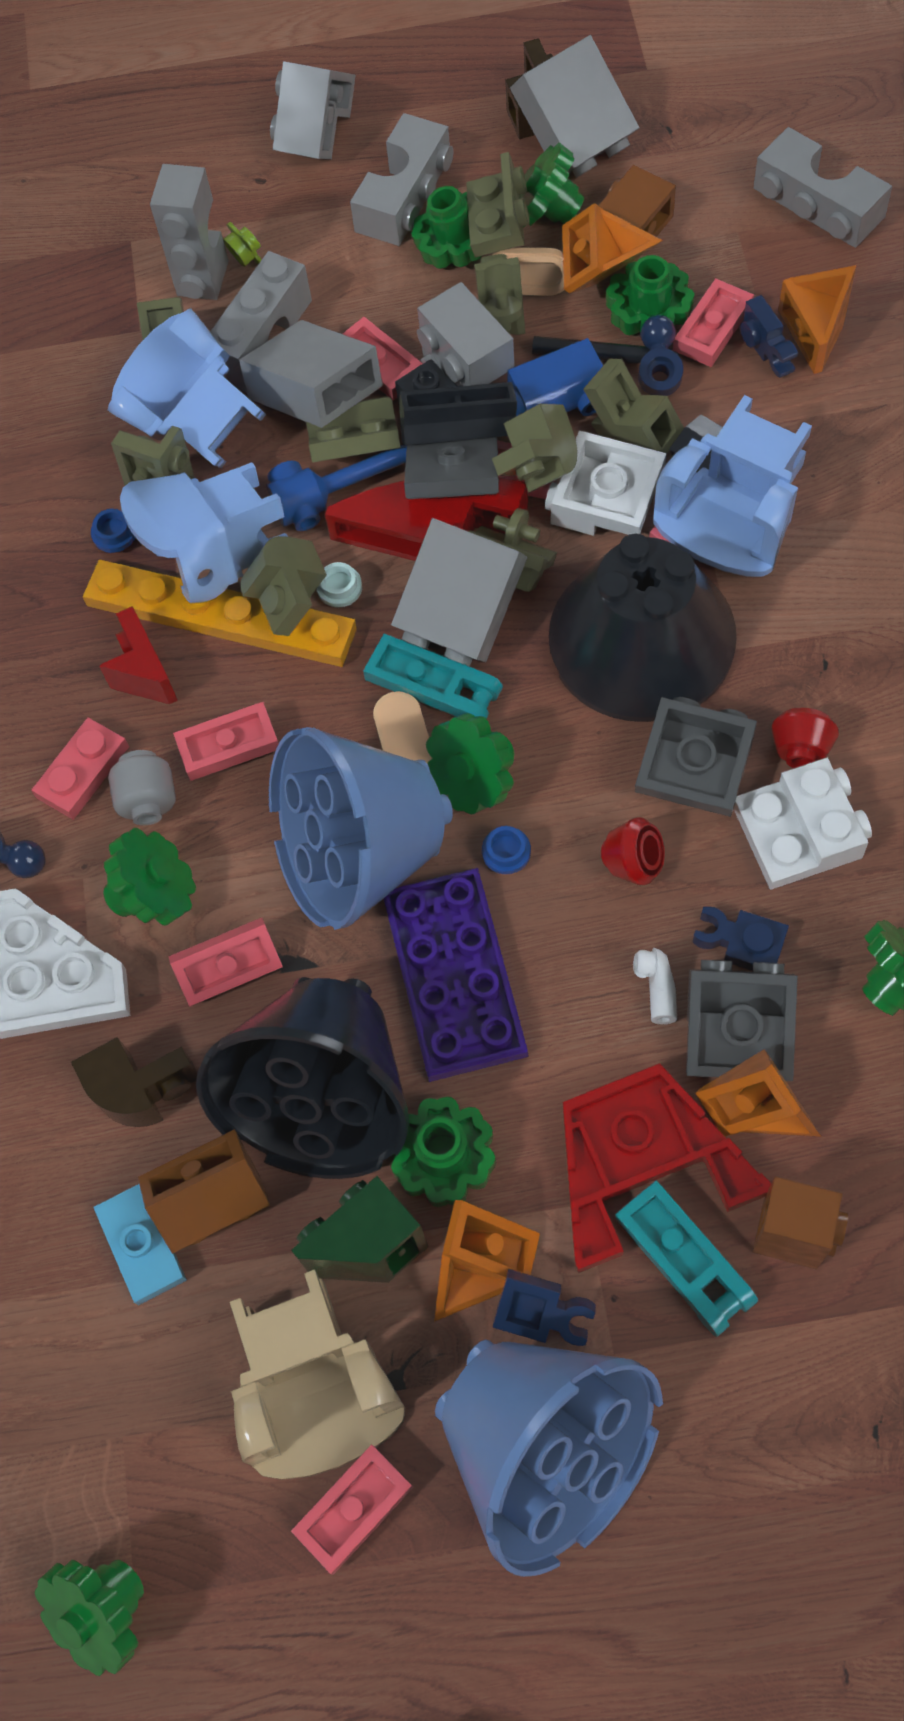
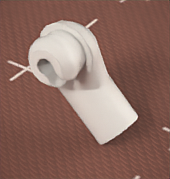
M653 948L652 951L639 950L634 956L633 970L639 978L649 977L651 1021L655 1024L674 1023L677 1020L676 988L668 957L656 948Z

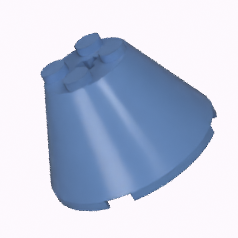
M310 727L288 732L276 748L269 778V812L278 811L282 840L274 841L275 849L284 878L294 899L304 914L317 926H332L334 930L352 925L432 857L439 854L444 837L445 824H449L452 821L453 811L449 798L444 794L440 795L435 780L430 774L428 764L424 760L413 761Z
M483 1340L470 1351L467 1358V1366L460 1373L452 1388L439 1398L435 1407V1416L442 1422L443 1430L489 1550L494 1559L508 1572L523 1577L536 1576L559 1567L561 1562L556 1556L564 1552L575 1542L585 1549L602 1533L624 1506L647 1467L659 1431L651 1425L654 1404L658 1407L662 1406L663 1399L659 1382L651 1371L632 1359L515 1342L493 1344L489 1340Z

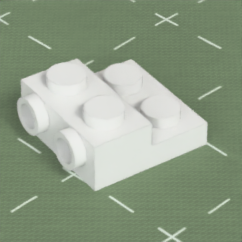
M579 430L576 437L577 463L575 468L570 473L562 476L559 484L552 482L547 493L545 509L551 510V524L594 536L597 526L627 535L640 534L656 491V483L665 466L666 453Z
M828 757L783 772L779 782L736 797L733 809L770 890L862 859L869 843L867 839L872 836L870 822L863 810L853 811L847 796L851 795V785L848 776L841 767L833 770Z

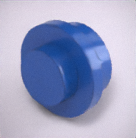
M103 510L93 520L91 538L95 546L104 552H120L129 547L135 539L121 510Z
M501 826L492 830L485 837L482 844V857L485 864L492 871L499 874H513L522 870L529 862L531 856V845L528 837L521 830L511 826Z

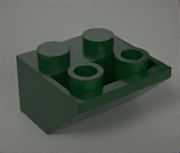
M376 1176L368 1184L361 1180L349 1188L339 1200L342 1206L326 1220L318 1217L305 1226L296 1238L299 1243L291 1251L308 1272L315 1269L319 1279L389 1283L429 1246L420 1224L381 1179Z

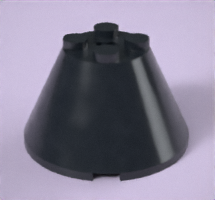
M638 533L625 536L620 544L601 557L564 590L555 605L549 625V650L559 672V678L564 686L589 708L609 717L625 721H654L661 697L671 700L676 697H684L702 704L716 692L725 680L731 668L736 649V625L731 608L721 591L694 563L691 555L668 541L645 537Z
M299 978L295 980L291 989L215 1043L206 1053L196 1078L197 1096L200 1105L215 1128L222 1135L235 1129L240 1140L266 1154L264 1163L287 1172L314 1178L345 1179L364 1176L380 1170L383 1161L391 1155L395 1154L398 1156L408 1134L409 1114L385 1016L378 1003L371 997L372 990L370 986L354 978L345 981L330 978Z

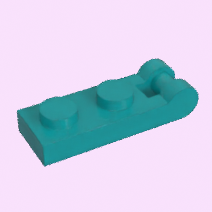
M385 633L363 670L366 681L394 692L408 693L417 701L454 716L470 713L475 717L483 716L487 719L489 703L496 701L503 689L502 683L490 674ZM463 687L473 690L474 693L471 699L459 695Z
M657 1180L615 1214L617 1222L715 1337H718L730 1327L728 1320L740 1309L747 1312L758 1302V1298L750 1286ZM717 1279L726 1292L715 1302H712L702 1290L713 1280Z

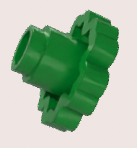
M560 142L555 147L550 145L537 158L535 164L524 174L527 193L520 195L521 198L525 199L527 205L529 226H532L543 215L553 223L559 221L564 225L576 216L583 204L584 196L578 192L579 187L568 179V170L575 159L573 152Z
M453 186L437 188L428 197L426 213L415 218L411 234L416 248L420 251L425 263L433 264L438 269L445 268L451 263L457 267H464L471 261H476L482 257H475L470 246L467 192L462 194Z
M647 255L638 261L628 263L625 274L618 273L613 275L610 279V285L606 290V306L611 310V323L620 328L625 335H634L641 332L643 323L654 315H664L674 325H683L690 316L694 305V292L688 288V274L681 271L675 264L667 263L665 259L656 255Z
M470 713L456 716L450 721L436 725L433 728L431 736L426 741V749L433 759L427 764L440 795L448 794L452 808L456 811H464L473 815L504 802L508 792L514 785L513 778L508 772V769L514 762V749L509 739L500 732H492L490 724L485 717H475Z
M133 828L109 844L111 856L104 861L107 884L104 887L103 895L108 907L114 913L122 917L136 916L144 923H149L156 919L161 925L167 926L191 910L192 903L189 896L196 891V885L192 879V870L187 863L178 859V850L172 842L165 840L156 831L146 835L141 829Z
M887 920L877 921L864 936L865 940L869 943L867 946L868 951L875 957L878 963L866 975L868 981L862 987V990L876 1007L886 1014L893 1016L900 1009L904 1010V929L902 927L897 929Z
M442 1097L438 1100L433 1098L423 1100L419 1105L418 1115L409 1114V1128L405 1143L391 1165L394 1177L402 1184L403 1189L409 1196H419L425 1193L429 1203L434 1207H442L447 1204L454 1205L455 1200L465 1201L468 1188L474 1190L485 1188L489 1181V1174L496 1166L495 1154L488 1147L493 1141L492 1127L487 1121L483 1120L481 1112L476 1107H467L459 1110L456 1100L452 1097Z
M71 1560L65 1566L61 1563H56L38 1579V1587L34 1593L37 1601L44 1608L40 1614L41 1620L49 1630L55 1643L61 1648L69 1649L73 1660L78 1666L89 1670L96 1676H101L106 1670L116 1674L133 1658L138 1641L128 1627L133 1622L131 1615L138 1608V1600L143 1597L144 1588L141 1579L132 1567L121 1560H113L109 1565L101 1564L93 1570L88 1566H83L76 1560Z

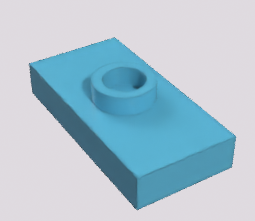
M139 1184L93 1207L135 1304L139 1306L187 1281L176 1254L171 1253L145 1209Z

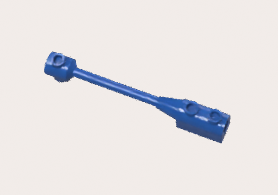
M588 338L508 370L507 382L513 383L517 399L516 416L538 404H563L566 413L579 408L583 416H590L596 413L583 389L603 367V364ZM400 445L401 448L390 449L323 477L316 474L310 468L302 469L297 461H286L276 465L267 475L269 483L266 484L269 496L277 493L281 499L284 517L279 519L282 526L285 527L293 523L298 531H306L315 527L321 520L319 513L326 510L328 494L406 463L407 445Z

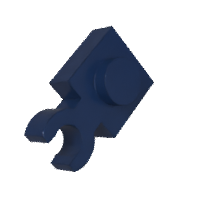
M762 295L746 301L744 320L741 323V334L746 345L750 348L754 347L763 361L769 359L771 368L777 377L781 378L795 372V366L790 360L798 357V351L795 345L782 335L783 324Z
M703 907L700 920L712 923L717 930L711 934L695 930L692 942L702 949H714L719 946L725 947L727 951L724 960L732 961L733 965L753 971V962H778L789 925L740 910L735 923L727 920V917L721 910L715 907Z
M508 1269L492 1328L546 1343L549 1330L552 1329L559 1331L566 1342L576 1346H584L587 1343L588 1330L574 1326L570 1320L575 1316L594 1319L596 1304L583 1297H575L567 1301L559 1300L561 1284Z

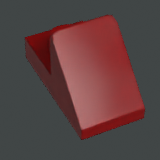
M133 606L116 613L123 631L115 635L124 654L100 665V669L109 687L120 692L169 705L178 701L169 678Z

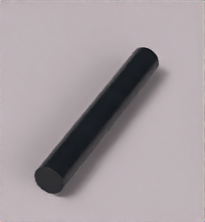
M534 336L532 354L546 355L581 340ZM590 341L599 359L605 361L609 359H622L623 362L640 364L644 355L650 351L646 346Z

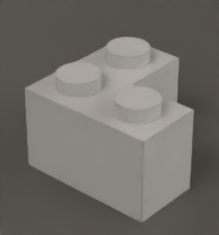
M283 61L282 70L278 72L275 84L276 95L279 96L277 114L273 116L270 126V136L274 140L273 150L317 159H332L337 116L350 118L356 75Z
M462 282L417 308L419 319L417 337L422 345L423 358L420 361L425 363L432 359L457 387L462 385L489 384L507 373L509 369L515 367L513 337Z

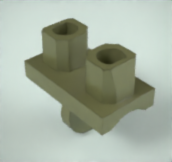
M505 254L483 257L481 263L474 264L478 300L509 334H525L518 257L507 259Z
M517 508L510 519L496 515L493 528L506 532L505 534L484 526H480L476 532L469 530L468 532L517 550L527 556L526 563L516 585L518 589L528 592L535 589L542 577L543 571L554 565L557 552L522 540L524 538L536 543L540 536V529L528 525L529 512L524 509Z

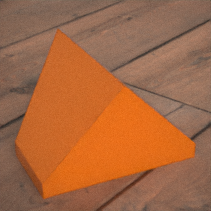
M596 203L592 204L562 225L564 290L570 294L597 285L663 240L602 209Z
M856 265L791 277L782 282L778 311L814 374L822 372L844 326Z
M765 1049L701 1087L695 1093L719 1131L725 1137L739 1132L822 1137Z
M455 1200L442 1252L434 1322L500 1295L508 1269L531 1275L540 1233L463 1200Z

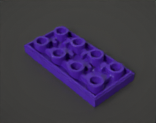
M478 868L398 887L384 897L429 1082L529 1057Z

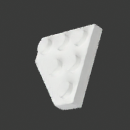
M16 888L0 891V1039L131 1016L126 968L119 960L109 953L100 950L86 940L82 934L56 916L43 910Z

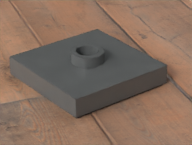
M497 437L407 445L404 480L406 498L419 499L499 493V478L492 458L498 455Z

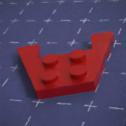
M660 1063L563 1102L574 1259L578 1273L620 1257L624 1253L603 1201L699 1162L705 1163L727 1212L764 1198L771 1186V1182L762 1173L759 1174L742 1156V1151L729 1137L726 1138L705 1116L706 1112Z

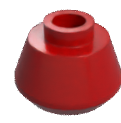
M792 708L786 710L772 722L771 726L779 757L794 769L826 758L839 736V729L832 718L826 713L812 708Z
M643 817L632 818L608 833L601 847L602 862L613 876L637 885H648L659 875L664 865L665 848L662 836L657 827Z

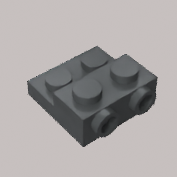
M661 697L636 780L635 792L731 817L754 739L757 721L748 719L744 713L737 710L723 709L719 712L703 708L698 702L689 698L676 697L671 700Z
M701 960V969H689L686 1075L719 1077L765 1049L785 1081H793L798 976L795 974H784V963L753 962V972L732 971V961Z

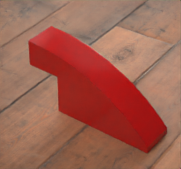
M498 477L499 493L408 499L405 496L403 480L366 490L330 505L325 512L330 540L416 561L432 518L465 531H473L474 528L484 526L505 534L506 532L493 528L496 515L510 519L517 508L528 511L527 486L522 481Z

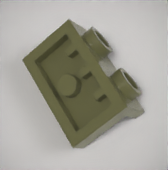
M509 152L500 154L502 173L466 182L470 246L475 257L525 245L523 226L529 225V214L525 199L521 198L520 194L527 193L526 181L522 167H514Z
M389 396L362 400L322 428L306 422L312 463L401 448L393 403Z
M171 426L161 443H157L146 436H136L121 430L111 443L124 485L132 481L177 475L183 472L190 479L195 478L189 458V450L186 447L182 429L179 427Z

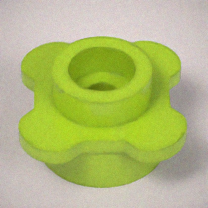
M227 223L226 225L231 233L223 241L229 252L244 267L252 260L259 264L262 259L256 251L261 245L256 237L245 226L239 231L233 223Z

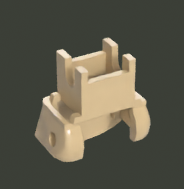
M315 1269L304 1273L310 1290L307 1294L255 1314L252 1308L249 1306L245 1307L244 1301L241 1298L230 1302L251 1369L240 1374L241 1388L231 1391L234 1400V1421L238 1449L242 1461L253 1466L264 1477L281 1480L303 1478L340 1468L358 1459L371 1444L376 1448L392 1437L404 1422L406 1408L378 1362L373 1348L366 1339L354 1343L349 1333L342 1335L326 1285L321 1278L319 1279Z

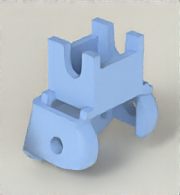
M191 308L168 318L153 329L136 347L122 367L113 387L112 398L107 409L116 417L159 441L165 437L171 426L181 428L185 441L210 463L219 468H222L227 461L215 451L249 411L260 421L266 415L224 377L229 371L225 363L230 355L221 347Z
M744 395L717 437L706 434L701 439V442L692 438L687 446L676 452L668 461L656 483L653 524L670 543L702 563L742 576L763 577L773 571L786 529L791 522L798 487L791 483L804 464L806 451L802 450V447L810 436L812 425L803 422L795 434L749 413L753 399ZM710 450H712L709 470L703 467L696 473Z
M252 462L201 482L197 478L190 479L185 472L177 475L132 481L122 488L120 495L124 519L138 541L158 557L176 558L183 586H181L182 593L189 603H203L213 600L222 594L228 585L238 582V579L243 576L242 570L249 568L266 542L271 539L266 537L261 528L284 517L281 499L277 493L261 499L253 489L260 486L256 467ZM284 533L278 536H287V534ZM210 569L206 577L197 579L203 570Z

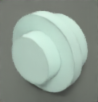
M342 562L331 563L324 568L327 576L317 588L319 598L331 607H345L354 603L362 592V580L359 573L350 565Z

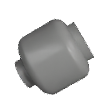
M148 750L130 751L123 754L110 769L108 779L112 804L119 816L133 820V823L137 825H151L159 822L162 819V815L166 814L174 806L176 794L171 768L166 760L156 756L154 752Z

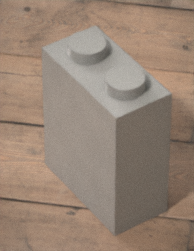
M591 35L523 74L510 87L544 152L550 145L555 147L559 142L573 152L575 159L568 172L573 171L576 178L597 166L598 164L594 158L603 152H606L608 158L628 147L630 143L627 137L640 128Z
M304 320L298 321L239 359L249 399L321 428L383 386L376 346Z
M432 518L391 625L404 630L402 640L428 649L430 641L446 647L444 657L470 666L473 658L486 662L526 563L527 556L517 550Z

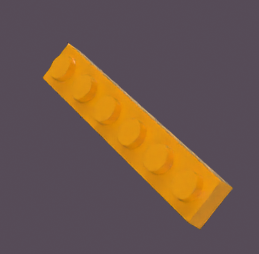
M100 559L83 594V599L88 607L118 613L133 606L138 618L338 667H343L357 630L355 619L309 609L289 636L273 634L261 603L257 598L244 597L241 592L226 589L213 600L203 603H189L182 593L181 586H183L181 578Z

